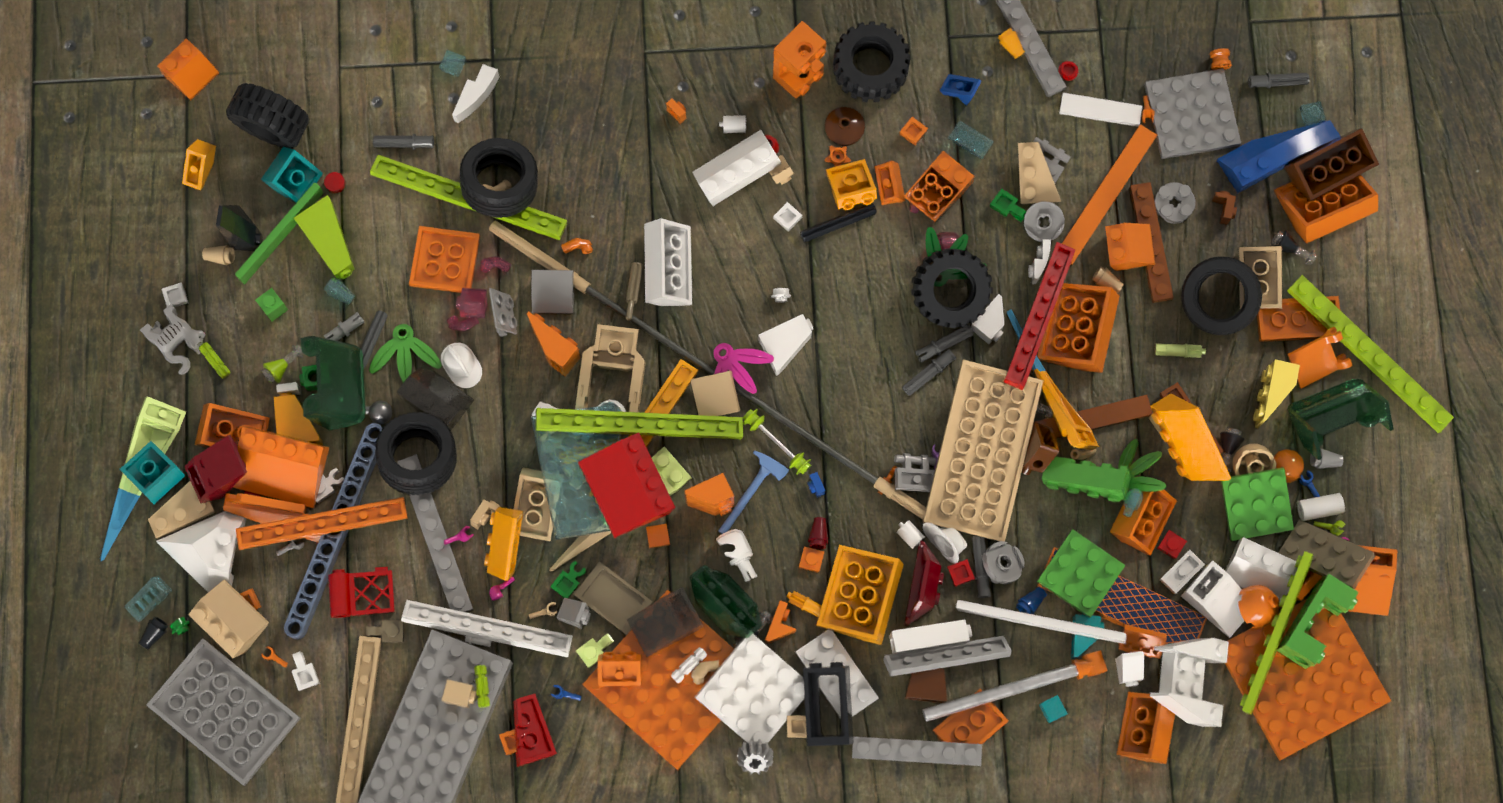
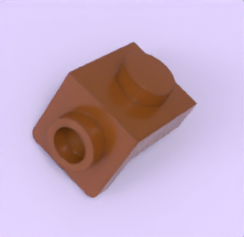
M1227 191L1215 192L1212 197V202L1223 204L1219 223L1228 225L1230 220L1235 218L1237 207H1234L1236 196L1231 195Z

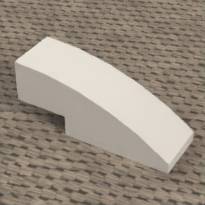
M483 64L475 82L467 79L452 114L455 122L459 123L467 118L487 99L500 77L498 69Z

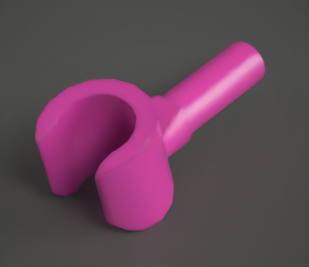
M465 526L457 535L445 539L443 542L445 545L458 540L466 542L474 534L467 535L465 531L470 526Z
M513 576L508 581L506 580L502 584L493 586L490 589L489 595L492 601L503 597L501 590L515 581Z

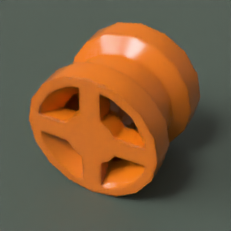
M1216 49L1209 53L1213 61L1211 64L1212 70H1226L1232 66L1228 58L1230 56L1229 49Z

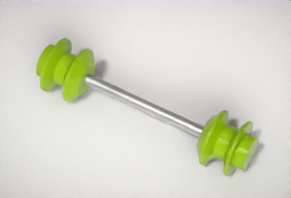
M750 409L743 417L745 420L743 425L749 424L751 426L750 431L760 428L792 458L789 468L795 467L797 475L799 473L805 474L811 467L809 464L811 459L805 460L803 458L805 453H798L796 456L791 453L762 425L765 416L759 417L757 415L758 409L754 411Z

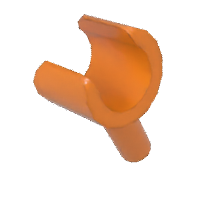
M1145 95L1143 96L1144 110L1142 111V122L1145 123V118H1151L1153 123L1155 111L1150 108L1148 96Z
M266 647L271 650L269 657L261 654L264 659L276 661L283 667L288 665L286 661L276 655L275 650L271 647Z

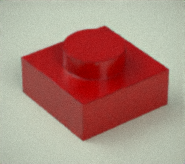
M1168 530L1157 549L1175 560L1187 541Z
M967 559L947 567L954 587L975 579Z

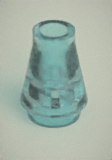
M332 277L324 288L328 296L347 305H350L356 296L339 278L335 279Z

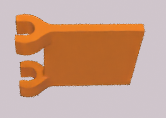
M1335 327L1328 329L1318 339L1287 354L1290 363L1300 365L1297 382L1301 389L1337 370L1348 369L1352 366L1351 359L1346 358L1344 353L1335 357L1331 343H1336L1343 339L1341 332H1337Z

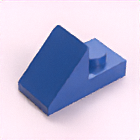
M948 74L940 92L946 96L959 98L967 106L975 95L981 80Z

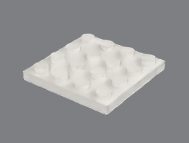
M749 631L697 693L695 698L747 743H749L750 739L754 742L760 739L762 743H765L772 739L787 720V716H790L805 698L804 678Z

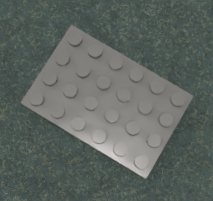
M203 638L147 704L151 710L243 786L249 782L301 719Z

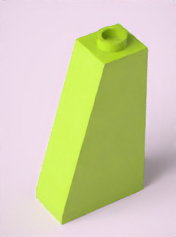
M327 195L295 216L294 219L336 279L340 280L341 278L349 277L355 268L334 205Z

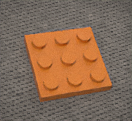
M419 226L409 285L412 287L471 294L480 234Z

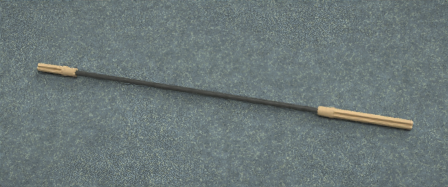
M494 221L490 225L489 230L547 270H570L499 222ZM574 272V288L583 294L587 292L626 318L627 311L590 287L591 283ZM632 315L630 322L709 375L715 373V369ZM734 383L736 393L873 483V487L885 494L887 498H891L923 520L926 510L924 505L903 491L895 490L894 484L892 485L882 477H875Z

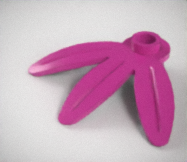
M721 343L714 349V358L718 362L714 374L727 372L728 370L732 371V376L738 384L748 392L755 394L757 389L751 376L738 361L751 364H766L773 362L774 357L756 349L733 350L729 344ZM722 350H726L725 356H720Z

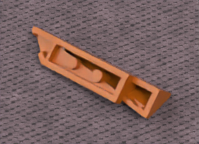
M226 493L223 505L224 511L261 524L310 515L305 514L307 508L303 504L237 493V495ZM321 535L307 537L305 539L318 543Z

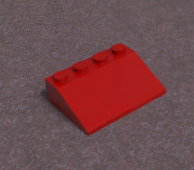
M640 433L624 438L578 462L614 538L662 518L676 508Z

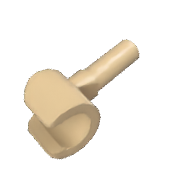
M551 602L545 609L529 614V618L533 619L542 615L555 616L558 611L550 612L549 607L555 606L556 603Z

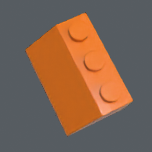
M724 473L684 490L687 506L714 516L718 514L724 516L732 512L731 508H734V494Z
M1130 489L1110 533L1121 542L1151 556L1177 500L1165 490L1144 492Z
M1128 692L1117 755L1166 764L1175 714L1152 698L1150 694Z

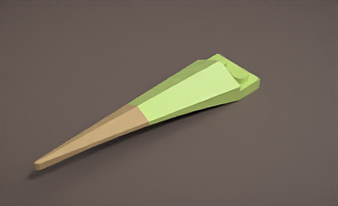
M665 447L652 457L670 496L692 479ZM602 512L555 562L550 571L556 570L611 533Z

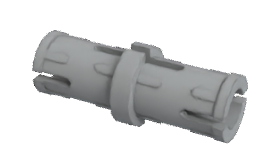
M356 312V314L343 323L339 322L336 328L323 336L332 346L345 335L348 337L351 331L365 322L359 313Z

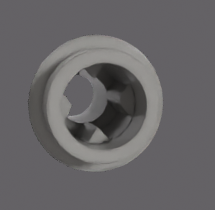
M1318 448L1311 452L1310 464L1315 466L1316 469L1341 467L1343 465V456Z

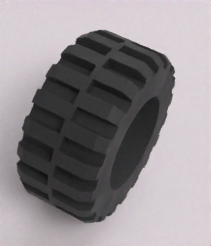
M869 21V25H864V22L858 23L856 29L852 26L847 29V34L843 33L841 35L839 43L835 47L833 73L836 75V82L838 85H842V90L846 94L850 92L852 98L857 99L860 97L862 102H868V99H873V102H880L882 97L885 100L891 98V93L896 94L900 90V86L904 85L908 76L910 65L908 44H904L905 38L902 34L896 35L897 30L893 27L890 29L886 28L887 24L881 22L880 25H875V21ZM876 49L883 52L889 58L890 67L880 75H866L856 69L853 64V57L861 50Z
M243 83L237 87L226 109L227 118L241 130L281 148L293 149L298 146L309 123L308 114L300 106L280 94L250 83Z
M949 248L931 253V256L925 257L922 260L923 263L917 266L915 270L916 275L912 278L913 289H911V292L915 299V306L920 310L919 312L929 321L948 328L965 327L968 323L977 321L979 315L983 316L986 312L985 307L991 303L989 298L990 293L993 294V287H991L992 277L987 272L989 269L981 262V259L970 252ZM947 269H958L969 278V296L960 306L945 307L934 296L933 287L935 280L941 272Z

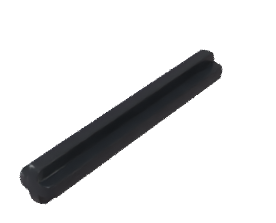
M873 203L805 229L800 232V236L803 242L810 241L875 215L877 212L876 207Z

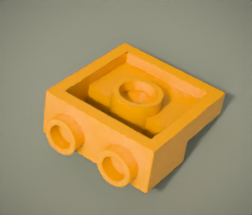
M865 159L826 169L838 209L850 210L856 204L863 203L864 205H869L877 199L876 187Z

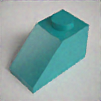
M1079 614L1073 616V623L1104 629V622H1101V616H1091V618ZM1072 634L1071 659L1080 656L1098 639Z

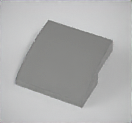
M532 270V313L573 314V270Z

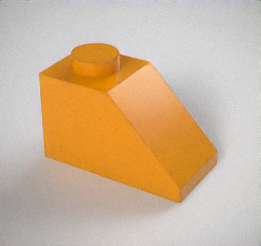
M197 139L187 148L182 184L198 190L203 189L214 164L215 145Z

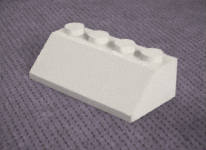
M759 130L692 173L707 199L714 206L782 163L762 130Z
M662 218L645 223V302L658 306L692 305L691 226Z

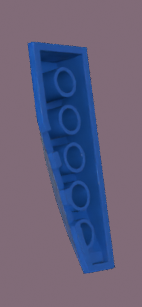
M1328 120L1251 140L1218 158L1217 162L1236 192L1240 193L1284 169L1285 165L1341 136L1332 122Z

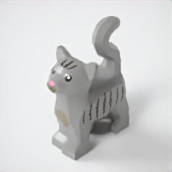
M170 304L163 310L170 323L162 330L161 324L156 321L153 328L147 323L140 331L151 343L158 347L169 363L182 364V368L178 373L183 375L189 371L190 361L183 355L174 356L172 352L185 340L189 348L200 354L199 347L203 344V338L206 335L202 330L192 329L185 320L179 318L176 309Z

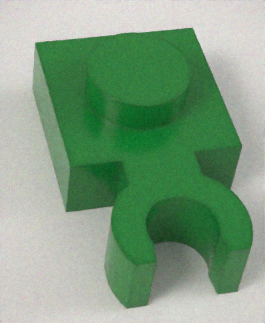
M576 561L570 565L569 573L563 570L550 586L551 589L563 598H570L580 585L576 579L584 576L586 573L585 568L580 572L574 571L578 564Z

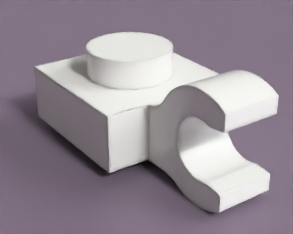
M301 651L292 654L297 669L292 670V674L298 691L319 684L320 682L313 663L306 665L305 657Z

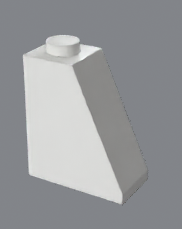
M803 314L758 335V341L763 351L774 357V361L770 365L776 376L785 369L811 338L813 326L809 318L805 319Z

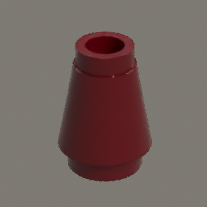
M815 517L808 538L810 548L822 550L829 543L826 519L823 517Z

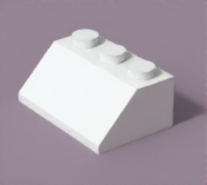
M1243 537L1237 542L1225 571L1241 588L1255 585L1268 587L1278 597L1280 604L1282 596L1287 595L1290 588L1287 587L1290 576H1295L1298 568L1295 567L1296 561Z

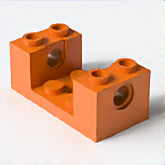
M803 21L774 48L773 79L795 99L800 95L804 96L809 91L810 85L814 81L818 82L824 75V64L820 59L826 53V41ZM802 73L808 75L806 78L799 77Z

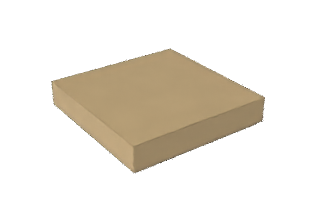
M732 371L691 379L698 415L721 416L740 411Z

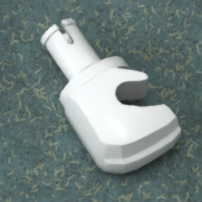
M733 529L718 536L716 540L719 545L731 544L735 546L733 552H725L724 554L727 557L734 558L729 563L731 566L738 565L744 581L748 582L751 580L747 572H749L752 579L756 578L757 574L749 561L753 553L744 533L741 530Z

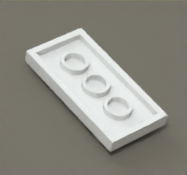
M825 631L795 652L805 668L809 667V663H822V667L830 666V662H843V666H849L852 717L879 699L833 631ZM822 675L819 677V688L841 719L839 678L836 675Z

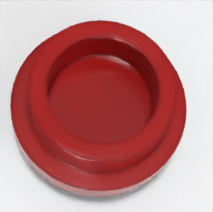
M1065 61L1059 66L1058 72L1063 80L1071 81L1077 77L1078 67L1072 61Z

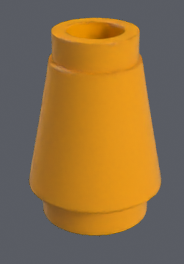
M1010 28L998 36L999 43L1015 59L1025 53L1016 31Z

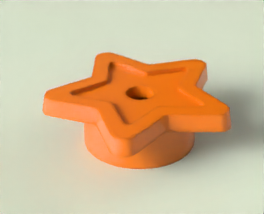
M846 146L842 148L829 147L830 155L825 158V162L833 163L835 167L851 162L846 155Z

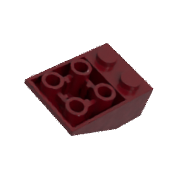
M231 435L226 436L199 453L185 465V470L200 504L223 498L247 473L245 462L241 459L237 444L233 441Z

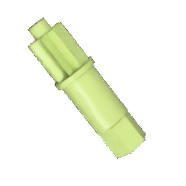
M1156 343L1155 355L1201 358L1202 354H1206V348H1202L1201 345Z

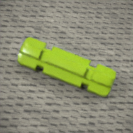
M207 342L199 347L200 352L222 379L230 375V370L224 365Z
M477 665L474 667L475 675L477 676L475 678L477 696H479L477 702L478 707L485 708L490 706V700L487 697L489 695L488 679L485 676L487 669L485 665Z

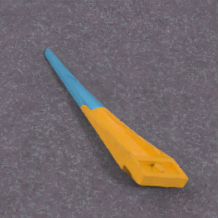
M1010 309L1007 311V314L1018 339H1020L1022 329L1013 311ZM1036 355L1032 370L1037 379L1043 380L1041 390L1062 437H1067L1073 447L1087 450L1096 449L1099 446L1091 428L1067 401Z

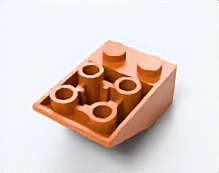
M942 151L904 195V198L933 222H936L974 182V175L945 151Z
M528 311L527 316L549 365L566 377L581 358L577 347L578 344L570 337L565 339L561 336V331L555 326L551 325L549 327L544 323L545 319L539 314L535 313L533 315Z
M1361 546L1374 552L1375 557L1354 589L1359 592L1356 596L1358 601L1354 608L1348 611L1388 616L1396 575L1397 550Z

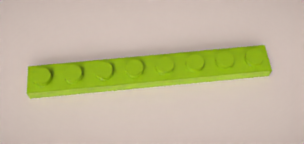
M1304 551L1303 556L1299 555L1295 564V567L1298 568L1295 576H1290L1287 587L1290 588L1287 595L1282 596L1279 604L1282 610L1280 615H1275L1271 625L1274 627L1272 635L1268 634L1264 642V646L1267 648L1264 655L1260 654L1256 662V666L1259 667L1256 675L1252 673L1248 686H1251L1248 694H1244L1241 700L1242 711L1252 715L1313 560V554Z

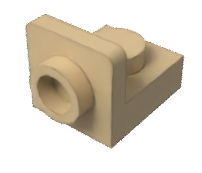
M484 499L470 519L471 526L477 530L481 525L485 526L490 518L489 513L495 512L500 505L490 500L488 502Z

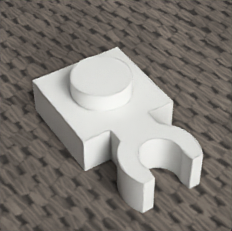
M337 468L331 470L327 478L322 475L316 499L318 504L335 492L332 488L334 485L343 484V477L339 480L334 479V476L339 473Z

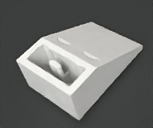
M1212 560L1184 591L1181 597L1229 638L1244 622L1238 606V601L1242 600V594L1239 595L1242 589L1226 571Z

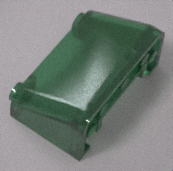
M317 336L301 338L303 354L309 357L316 356L317 393L305 399L303 403V417L329 431L361 423L366 414L362 350L353 344Z

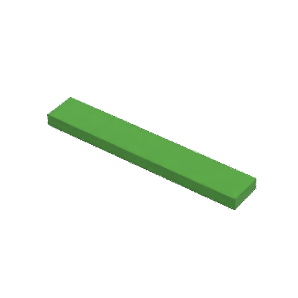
M313 183L235 273V276L244 285L297 225L294 217L315 204L324 192L317 183Z

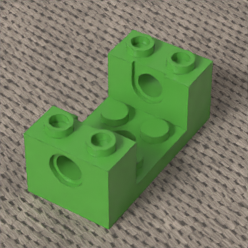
M1331 574L1321 578L1288 629L1277 651L1304 669L1310 666L1314 667L1316 663L1319 664L1326 654L1323 652L1326 645L1305 633V631L1308 632L1314 623L1311 619L1316 613L1319 614L1323 607L1336 616L1340 615L1341 612L1347 613L1348 610H1352L1358 601L1356 596L1359 592Z

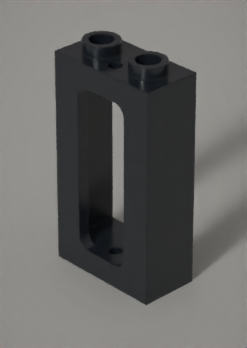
M830 662V666L822 667V663H809V667L803 668L807 746L850 745L854 743L849 666H843V662ZM822 675H836L839 678L842 729L840 735L822 734L819 677Z

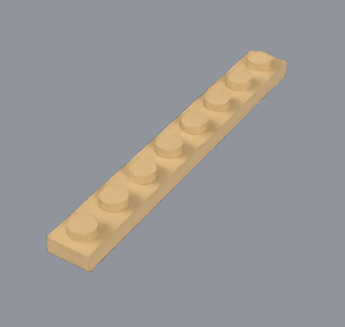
M359 636L336 803L359 802L382 642L381 638Z

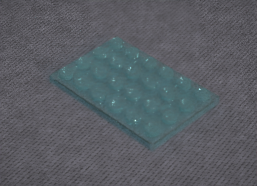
M613 404L577 409L595 411H615ZM532 416L531 421L555 539L610 531L578 462L620 441V434L536 431V416Z

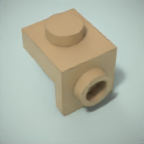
M780 155L778 158L782 164L769 171L776 184L781 183L782 185L792 179L791 175L794 173L783 155Z

